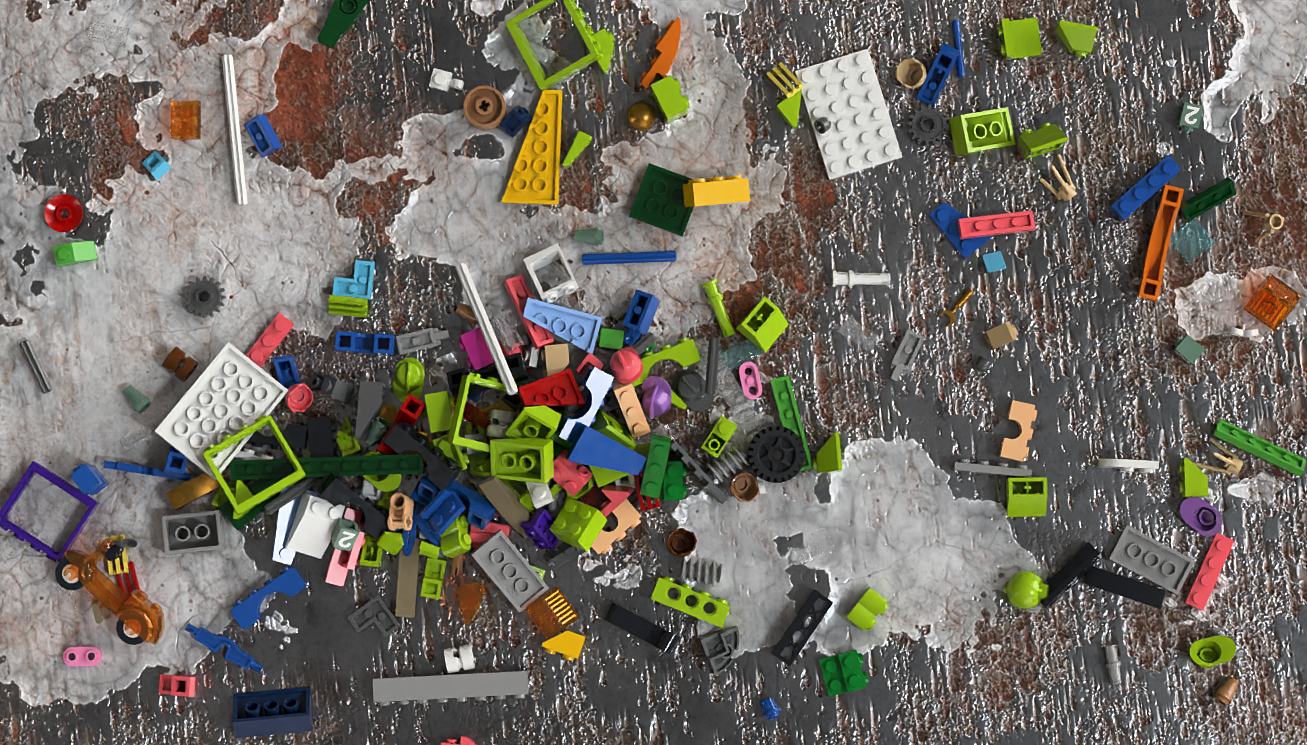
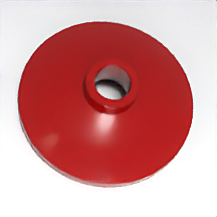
M60 194L48 201L44 216L47 224L53 230L70 232L81 223L83 209L80 202L73 196ZM63 211L68 212V216L65 218L62 217Z

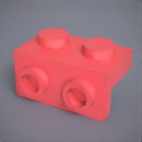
M564 449L554 460L553 479L574 497L593 474L582 464L567 460L565 457L568 451Z

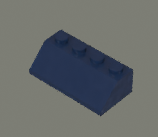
M310 687L233 694L232 724L235 738L313 731Z

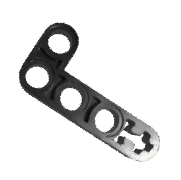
M613 602L604 620L668 654L672 653L679 639V636Z

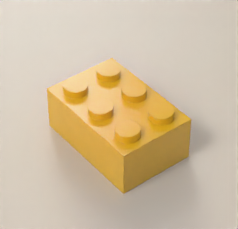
M742 175L725 176V180L723 177L707 178V182H705V178L688 180V184H683L685 207L750 201L748 178L742 179Z

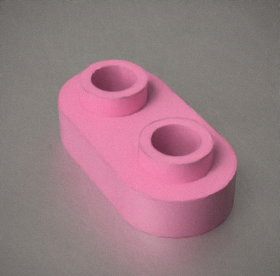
M745 362L739 368L743 394L747 399L755 400L762 394L758 368L753 362ZM750 368L752 374L746 375L745 369ZM754 387L756 393H749V388Z
M70 647L63 653V660L68 666H95L102 661L103 657L101 650L97 647ZM71 653H74L76 656L74 660L69 658ZM90 653H94L95 658L93 660L89 659Z

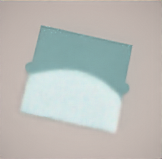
M1196 218L1170 238L1171 243L1177 249L1176 252L1180 253L1187 263H1190L1215 243L1208 235L1207 229H1204Z

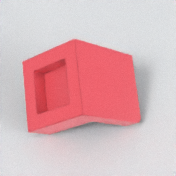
M589 353L575 371L583 377L589 365L602 370L605 364Z

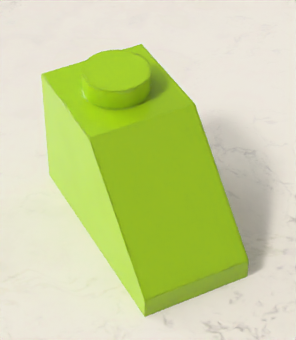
M603 28L592 36L601 45L603 57L596 60L604 75H606L609 71L614 51L613 42L616 40L611 31L607 32Z

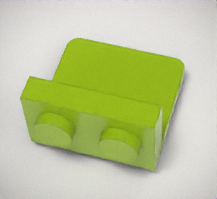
M1009 18L1001 19L999 25H997L998 36H1001L1000 52L1001 55H1004L1005 60L1033 57L1042 54L1039 26L1036 18L1009 21Z

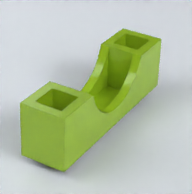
M686 337L677 341L678 345L671 347L669 344L659 348L660 352L653 354L651 351L641 355L643 372L635 382H632L633 388L643 384L652 366L659 361L672 360L677 362L682 368L701 362L694 340H689Z

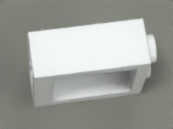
M558 243L523 259L543 302L552 303L565 294L569 295L579 288ZM560 259L570 280L544 292L534 271Z

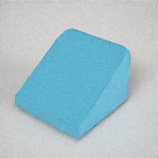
M156 150L142 162L144 167L157 180L171 168Z
M1001 251L982 255L986 274L1006 269Z

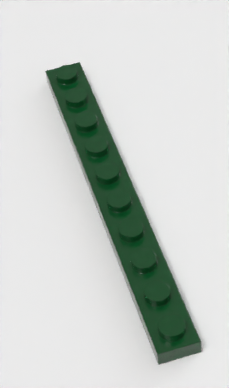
M421 454L296 458L306 474L304 478L328 477L331 472L336 476L338 474L342 476L424 473V456ZM288 459L238 460L230 462L231 480L286 478L296 472Z

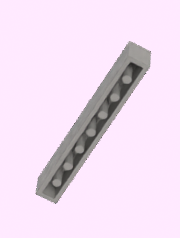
M528 670L373 679V701L378 702V706L390 705V701H398V705L409 704V700H417V704L429 703L428 699H436V703L448 702V698H455L456 702L467 701V697H475V701L486 700V696H494V700L506 699V695H513V699L525 698V694H529Z

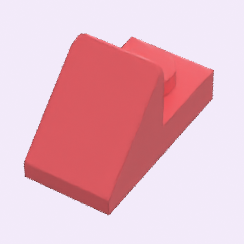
M605 485L602 488V492L608 499L601 505L603 509L600 512L604 517H607L635 489L628 486Z

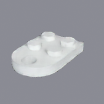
M1098 459V467L1120 468V472L1127 473L1134 472V469H1139V473L1151 474L1153 470L1159 469V461Z

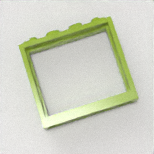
M542 0L505 22L541 90L549 89L603 57L601 45L592 36L594 34L593 29L584 21V12L580 7H577L574 2L575 0H563L584 39L590 54L547 78L519 23L557 0Z
M469 372V375H462L447 443L490 454V444L458 437L470 383L503 392H506L502 383H498L499 379L487 377L486 380L480 378V374Z
M271 415L258 417L255 419V424L250 427L248 424L238 429V434L225 436L221 439L222 443L217 446L215 444L210 445L204 449L205 453L202 454L237 515L244 513L306 476ZM268 425L296 472L238 504L211 457Z

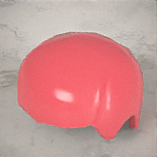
M293 384L288 388V392L284 396L285 403L294 413L304 412L313 401V392L305 384Z

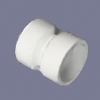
M491 409L489 417L491 424L488 425L486 436L511 439L505 435V432L514 422L515 413Z
M471 644L462 645L459 649L455 647L444 649L448 673L459 672L460 668L464 670L475 668Z

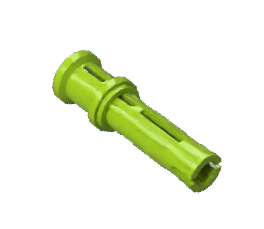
M715 279L702 284L701 287L705 289L708 297L707 302L712 305L725 338L735 334L722 301L724 296L720 294L716 284L718 281Z

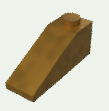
M222 472L221 475L226 483H228L225 475ZM203 473L166 492V495L174 510H180L221 486L217 479L214 480L208 474Z

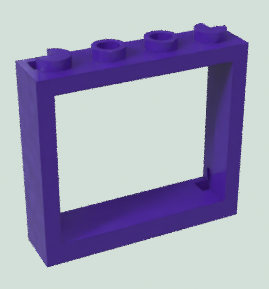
M32 461L0 510V527L5 531H8V529L15 533L13 536L17 539L30 542V547L38 552L40 550L47 553L46 557L54 562L57 560L61 561L66 557L100 503L44 466ZM35 473H38L89 506L60 553L7 519V516Z

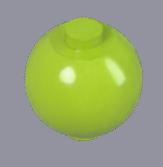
M1020 571L1015 573L1009 579V582L1005 583L1004 593L1008 595L1009 601L1014 606L1020 609H1031L1036 607L1041 600L1048 598L1049 585L1043 584L1042 579L1031 571Z

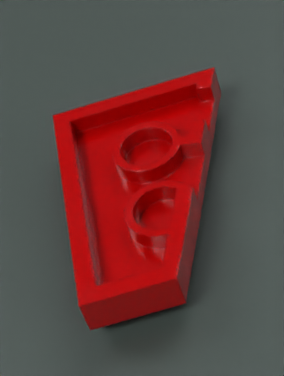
M570 368L517 388L524 407L542 405L579 406L585 404Z

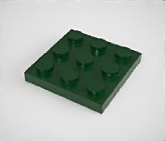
M649 163L629 217L683 237L694 208L685 207L683 184H688V180L693 179Z

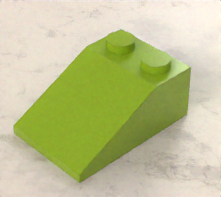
M1008 107L964 114L948 119L956 156L1016 145Z
M1046 123L1039 126V130L1032 131V129L1021 132L1022 135L1018 137L1023 156L1027 160L1061 148L1068 141L1067 136L1056 124Z
M516 438L490 440L491 477L496 476L499 479L543 484L554 477L553 439Z

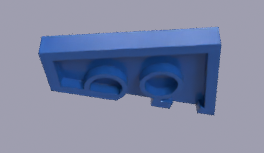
M942 203L929 214L964 259L993 237L960 239L957 221L958 219L968 217L946 203Z

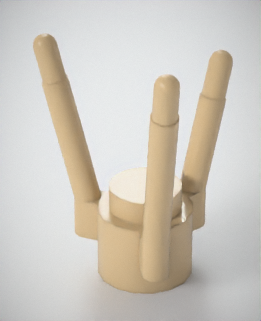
M1058 154L1057 158L1067 182H1064L1054 165H1051V169L1062 185L1058 188L1059 192L1044 179L1039 178V181L1058 200L1063 199L1066 202L1077 193L1061 155Z
M1243 211V214L1265 219L1264 225L1268 231L1255 238V242L1269 234H1274L1275 230L1280 229L1283 225L1284 217H1281L1279 214L1270 215L1268 213Z
M1210 437L1209 441L1228 455L1226 458L1221 454L1213 452L1214 456L1224 461L1223 467L1225 469L1193 463L1199 468L1222 472L1229 476L1231 473L1237 475L1242 468L1243 461L1238 459L1239 456L1231 453Z

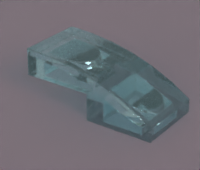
M748 339L721 353L731 371L764 352Z

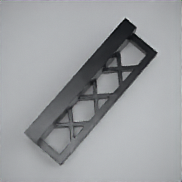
M1087 542L1046 583L1049 585L1048 598L1041 600L1040 603L1049 610L1102 557L1101 553Z
M814 589L771 653L791 666L833 602ZM818 598L828 603L824 610L815 612L814 604ZM821 613L817 619L816 614ZM814 614L815 623L813 626L804 627L803 620L805 617ZM803 630V641L794 643V633ZM795 645H799V647H798L797 650L795 651V647H794V646H795ZM792 646L793 656L790 660L780 655L785 647Z

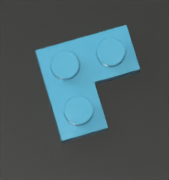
M355 260L354 278L334 277L332 295L365 298L371 301L375 262Z

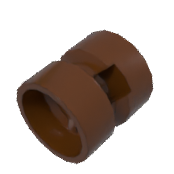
M176 346L168 354L162 366L169 372H175V376L182 382H185L197 368L198 362L190 356L186 357V353Z

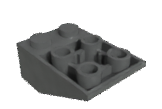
M360 381V385H356L355 396L359 398L358 404L354 405V416L357 417L356 423H353L352 435L355 436V439L362 440L371 426L372 420L376 418L384 406L386 384Z

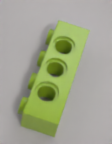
M665 575L663 579L659 577L651 596L652 600L721 628L723 627L731 607L727 605V600L717 597V600L709 598L710 594L700 590L697 593L692 591V586L682 583L679 586L674 583L675 579ZM670 588L678 589L679 596L676 599L668 597V590ZM694 595L697 603L694 606H688L686 604L687 596ZM708 602L713 603L715 606V610L710 614L706 613L703 609L704 605Z

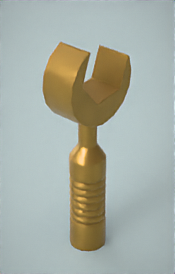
M970 288L958 299L951 311L944 310L938 315L939 317L945 314L949 317V324L944 327L947 328L954 324L955 311L961 309L974 294Z

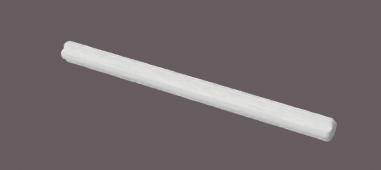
M227 54L222 56L236 203L237 205L247 204L234 65L232 55Z
M460 263L455 268L505 390L507 394L514 395L518 392L517 386L468 268L464 263Z

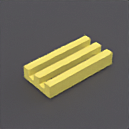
M780 62L778 68L774 67L772 69L773 72H767L766 74L789 99L802 89L803 85ZM781 71H783L797 86L794 87L789 82V80L781 73ZM776 75L791 89L790 92L775 78Z
M125 535L105 537L106 551L111 547L110 541L113 540L114 545L117 540L125 539ZM126 547L123 548L124 551L122 552L124 569L121 570L120 558L115 559L116 571H114L113 560H107L109 575H116V572L117 574L129 573Z

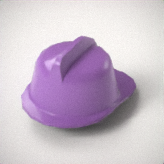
M658 376L647 377L642 385L641 406L650 415V419L660 416L671 409V387L667 381Z
M1190 497L1182 502L1180 506L1182 519L1198 533L1209 537L1216 535L1222 528V518L1216 507L1199 497Z

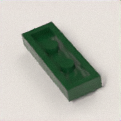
M1227 177L1180 204V210L1186 222L1236 195L1232 180Z

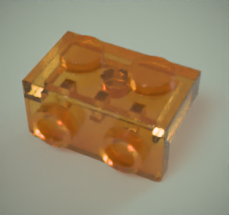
M171 101V139L180 141L201 139V101Z

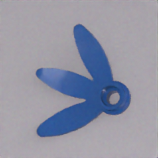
M414 501L413 508H416V510L413 511L412 528L408 531L403 529V552L405 556H409L413 550L417 525L428 540L434 545L441 547L440 534L435 532L427 519L421 518L420 513L423 511V507L417 501ZM388 528L386 531H388V532H395V533H396L399 529H396L395 531H391V530Z

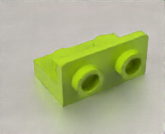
M449 434L432 440L434 446L441 448L448 458L454 459L462 470L468 468L467 464L470 462L466 452L462 453L460 446L447 443Z

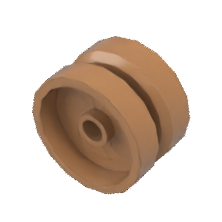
M487 85L478 86L472 89L465 97L463 104L465 116L468 122L476 129L483 131L493 130L504 120L506 116V103L502 94L495 88ZM483 106H488V107H487V110H488V111L484 112L483 109H482V107H483Z

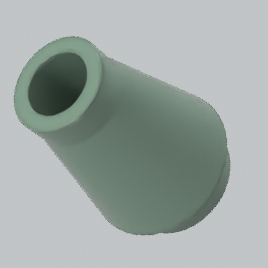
M599 227L576 230L575 241L594 246L602 245L604 230L599 229Z
M132 385L124 389L123 393L134 411L142 413L150 406L149 398Z
M382 417L373 419L365 442L375 446L376 442L389 431V422Z

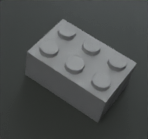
M221 510L161 517L165 555L226 549Z

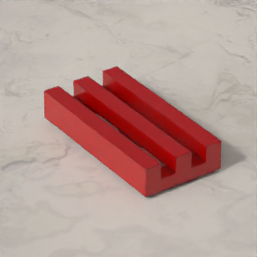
M645 471L639 472L638 475L633 474L641 511L661 507L658 498H654L655 504L652 505L651 497L646 496L648 506H645L643 495H640L641 485L639 476H642L643 481Z
M129 562L128 567H130L134 581L136 597H134L129 574L124 573L130 598L127 599L121 574L116 572L123 604L143 599L134 562Z

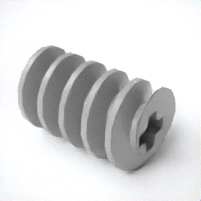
M739 443V450L733 446L732 454L725 451L726 458L719 455L720 462L713 459V466L706 463L715 480L718 479L720 482H723L722 475L729 478V471L736 474L735 467L742 470V463L747 466L749 465L748 458Z
M690 558L688 562L684 559L681 574L682 581L689 576V582L696 578L699 584L704 579V584L707 585L711 580L712 586L715 587L716 583L720 582L723 564L720 563L719 567L716 568L715 562L709 567L708 561L701 565L700 559H697L695 564L693 563V558Z

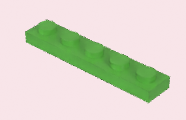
M789 375L772 379L770 383L782 427L795 432L804 445L805 460L800 471L812 469L814 467Z
M1219 419L1216 423L1213 436L1218 437L1220 440L1235 445L1237 448L1260 457L1273 465H1277L1290 473L1301 476L1304 472L1306 459L1222 419Z

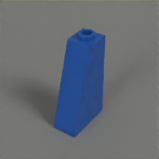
M585 424L582 425L565 457L571 462L638 475L639 472L642 473L647 464L645 462L647 458Z

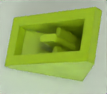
M802 89L789 99L787 97L776 106L778 112L793 130H797Z
M237 480L235 499L238 504H241L254 495L243 481ZM251 509L245 511L240 515H237V513L234 510L233 519L239 520Z
M365 536L360 565L381 567L383 549L376 545L377 539L373 536Z

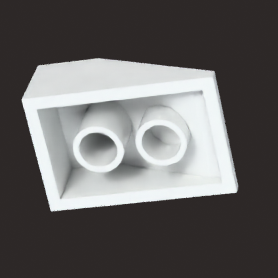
M303 493L285 548L321 559L331 541V535L338 519L342 518L345 506L339 504L335 507L325 499Z

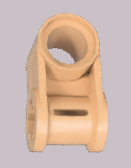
M402 493L392 495L387 520L388 528L391 531L396 529L411 530L413 524V499Z

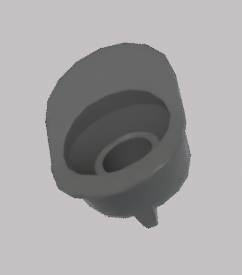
M687 369L682 370L675 376L673 389L689 408L695 411H703L711 406L714 394L705 393V380L700 374L694 370Z

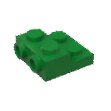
M683 461L666 463L659 501L683 500V496H687V485H683V477H687V467L683 465Z
M857 650L819 659L828 697L866 688V683H869L867 673L862 672L861 665L864 664L862 654L857 653Z

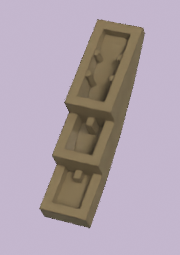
M496 476L479 482V487L504 519L523 537H528L520 525L522 522L530 523L532 518L529 516V509L518 501V494Z
M416 537L413 550L409 556L404 555L403 547L399 553L395 612L397 617L415 618L420 537Z

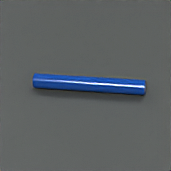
M953 20L954 47L960 50L956 59L958 78L966 76L959 20Z

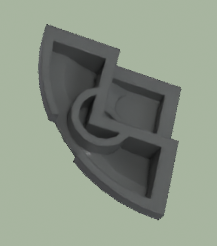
M738 626L724 628L698 638L714 676L726 670L733 661L731 656L734 649L738 650L739 647Z

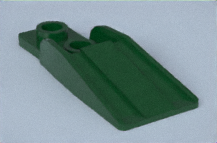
M335 0L325 21V26L317 37V41L333 49L342 34L346 35L355 24L369 0Z
M284 478L259 479L247 487L255 496ZM280 492L257 504L239 520L233 519L234 508L229 500L222 504L219 509L235 529L239 531L263 511L264 506L274 500Z

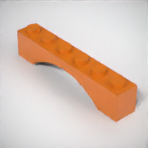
M1165 184L1161 189L1135 297L1137 299L1150 302L1158 300L1167 250L1184 189Z

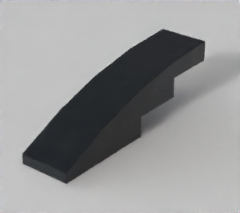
M1094 566L1088 570L1084 581L1086 585L1158 609L1162 608L1167 592L1166 590Z

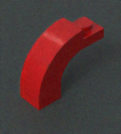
M409 394L400 407L394 423L376 451L383 455H397V452L384 442L395 425L402 421L411 423L415 428L426 404Z

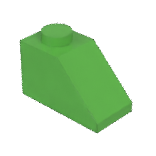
M94 241L73 242L53 247L56 265L60 268L98 260Z

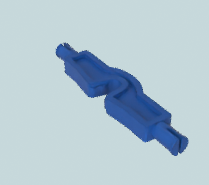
M106 460L103 467L189 481L191 478V474L184 473L182 478L163 474L164 469Z
M190 623L187 625L185 631L195 635L194 639L211 651L217 653L222 645H226L228 647L224 656L226 660L238 664L247 670L251 668L259 674L261 673L264 666L256 663L253 656L239 649L232 639L225 636H217L203 627L198 629Z

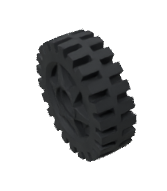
M770 426L762 429L753 437L748 448V461L751 469L759 478L771 483H782L795 477L801 470L805 460V449L799 436L792 430L782 426ZM772 450H780L782 453L781 459L774 460L771 457Z

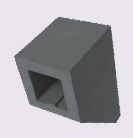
M314 372L309 385L313 392L348 403L354 387L352 384Z

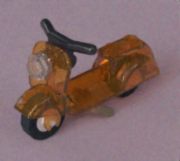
M97 532L90 539L92 542L90 547L97 549L89 555L76 549L64 552L66 557L58 563L55 570L56 580L66 590L74 591L85 587L94 595L91 601L96 623H102L103 618L109 619L111 611L119 618L116 631L123 642L130 645L141 644L144 641L150 642L153 645L159 643L164 631L165 622L162 607L157 603H152L148 599V595L142 590L138 591L135 589L128 596L96 566L97 562L104 557L109 561L119 558L125 547H136L137 542L135 540L122 539L118 541L116 539L113 541L111 538H107L104 532L100 534Z

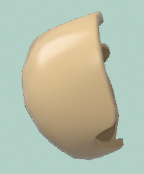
M914 58L902 60L896 68L897 80L909 89L918 88L927 77L925 66Z

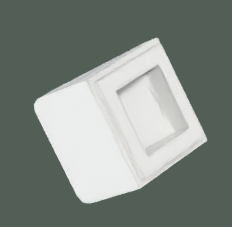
M364 478L361 496L364 498L368 496L373 500L380 501L382 491Z

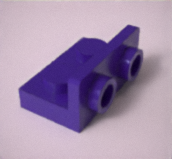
M544 508L537 510L530 523L522 522L520 525L525 530L524 533L535 542L534 545L539 549L553 550L559 540L549 530L555 520Z

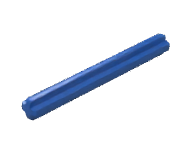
M676 251L582 255L583 265L675 262L677 260Z

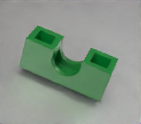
M653 434L640 495L659 499L672 438Z

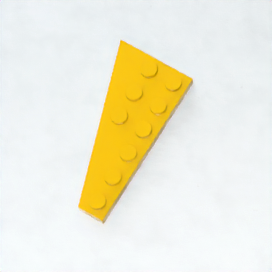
M543 90L501 203L558 205L562 90Z

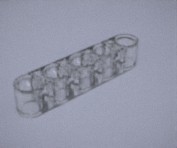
M708 351L699 355L706 368ZM719 351L717 388L744 435L747 437L763 428Z

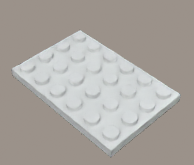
M868 49L795 71L797 79L803 85L801 93L829 181L902 158ZM821 117H827L828 121H831V128L824 134L819 133L814 126V122Z
M228 342L154 432L216 480L202 455L205 453L204 449L212 444L217 446L222 443L221 439L229 434L232 436L238 434V429L248 424L250 427L256 423L255 419L263 415L269 416L286 395L288 389ZM253 434L211 457L220 474Z

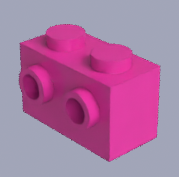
M480 327L460 335L461 340L458 342L462 351H467L469 358L466 361L470 369L482 370L495 364Z

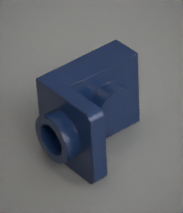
M519 105L512 109L499 125L513 138L533 118L526 108Z

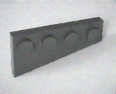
M675 441L670 446V449L723 504L728 499L726 497L728 492L721 485L717 487L713 482L715 478L708 471L704 473L700 468L702 464L695 457L691 458L687 454L689 450L682 443L678 444Z

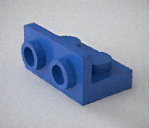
M444 489L437 493V496L424 508L420 516L430 522L437 534L442 535L466 507L456 492Z

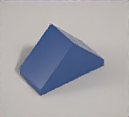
M293 354L273 358L281 385L288 388L293 384L300 383L296 359Z

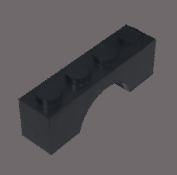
M521 352L504 356L514 382L529 379L526 363ZM496 366L484 370H470L464 367L446 372L449 389L455 399L458 397L462 375H469V372L480 374V378L486 380L487 377L499 379L498 383H502ZM470 383L467 396L490 390L491 388Z
M402 421L396 424L384 441L398 454L405 450H414L423 455L429 466L428 479L441 490L450 487L462 470L454 459L448 458L441 448L430 443L429 439L425 435L418 433L409 422Z
M288 423L281 434L292 452L301 453V449L306 450L308 427ZM258 431L247 441L251 442L253 447L263 448V444L271 445L270 449L282 450L275 436H264Z
M331 472L317 489L318 493L335 507L347 502L360 506L361 519L359 524L366 532L378 540L383 532L388 529L387 520L389 513L382 507L380 510L376 508V503L368 496L366 498L360 495L362 492L357 487L347 485L348 481L342 475L338 474L336 476Z

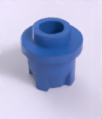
M772 697L760 702L764 719L768 718L770 721L779 717L778 713L781 712V709L777 707Z

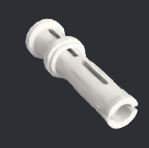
M832 270V287H836V285L852 287L858 284L890 285V273H854L852 270H848V272Z

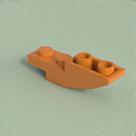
M678 17L675 21L671 20L666 27L667 33L664 37L661 35L655 43L657 46L656 52L660 56L656 55L650 64L652 68L649 72L645 71L640 78V81H642L640 86L646 91L657 76L662 79L666 77L674 62L681 33V19Z

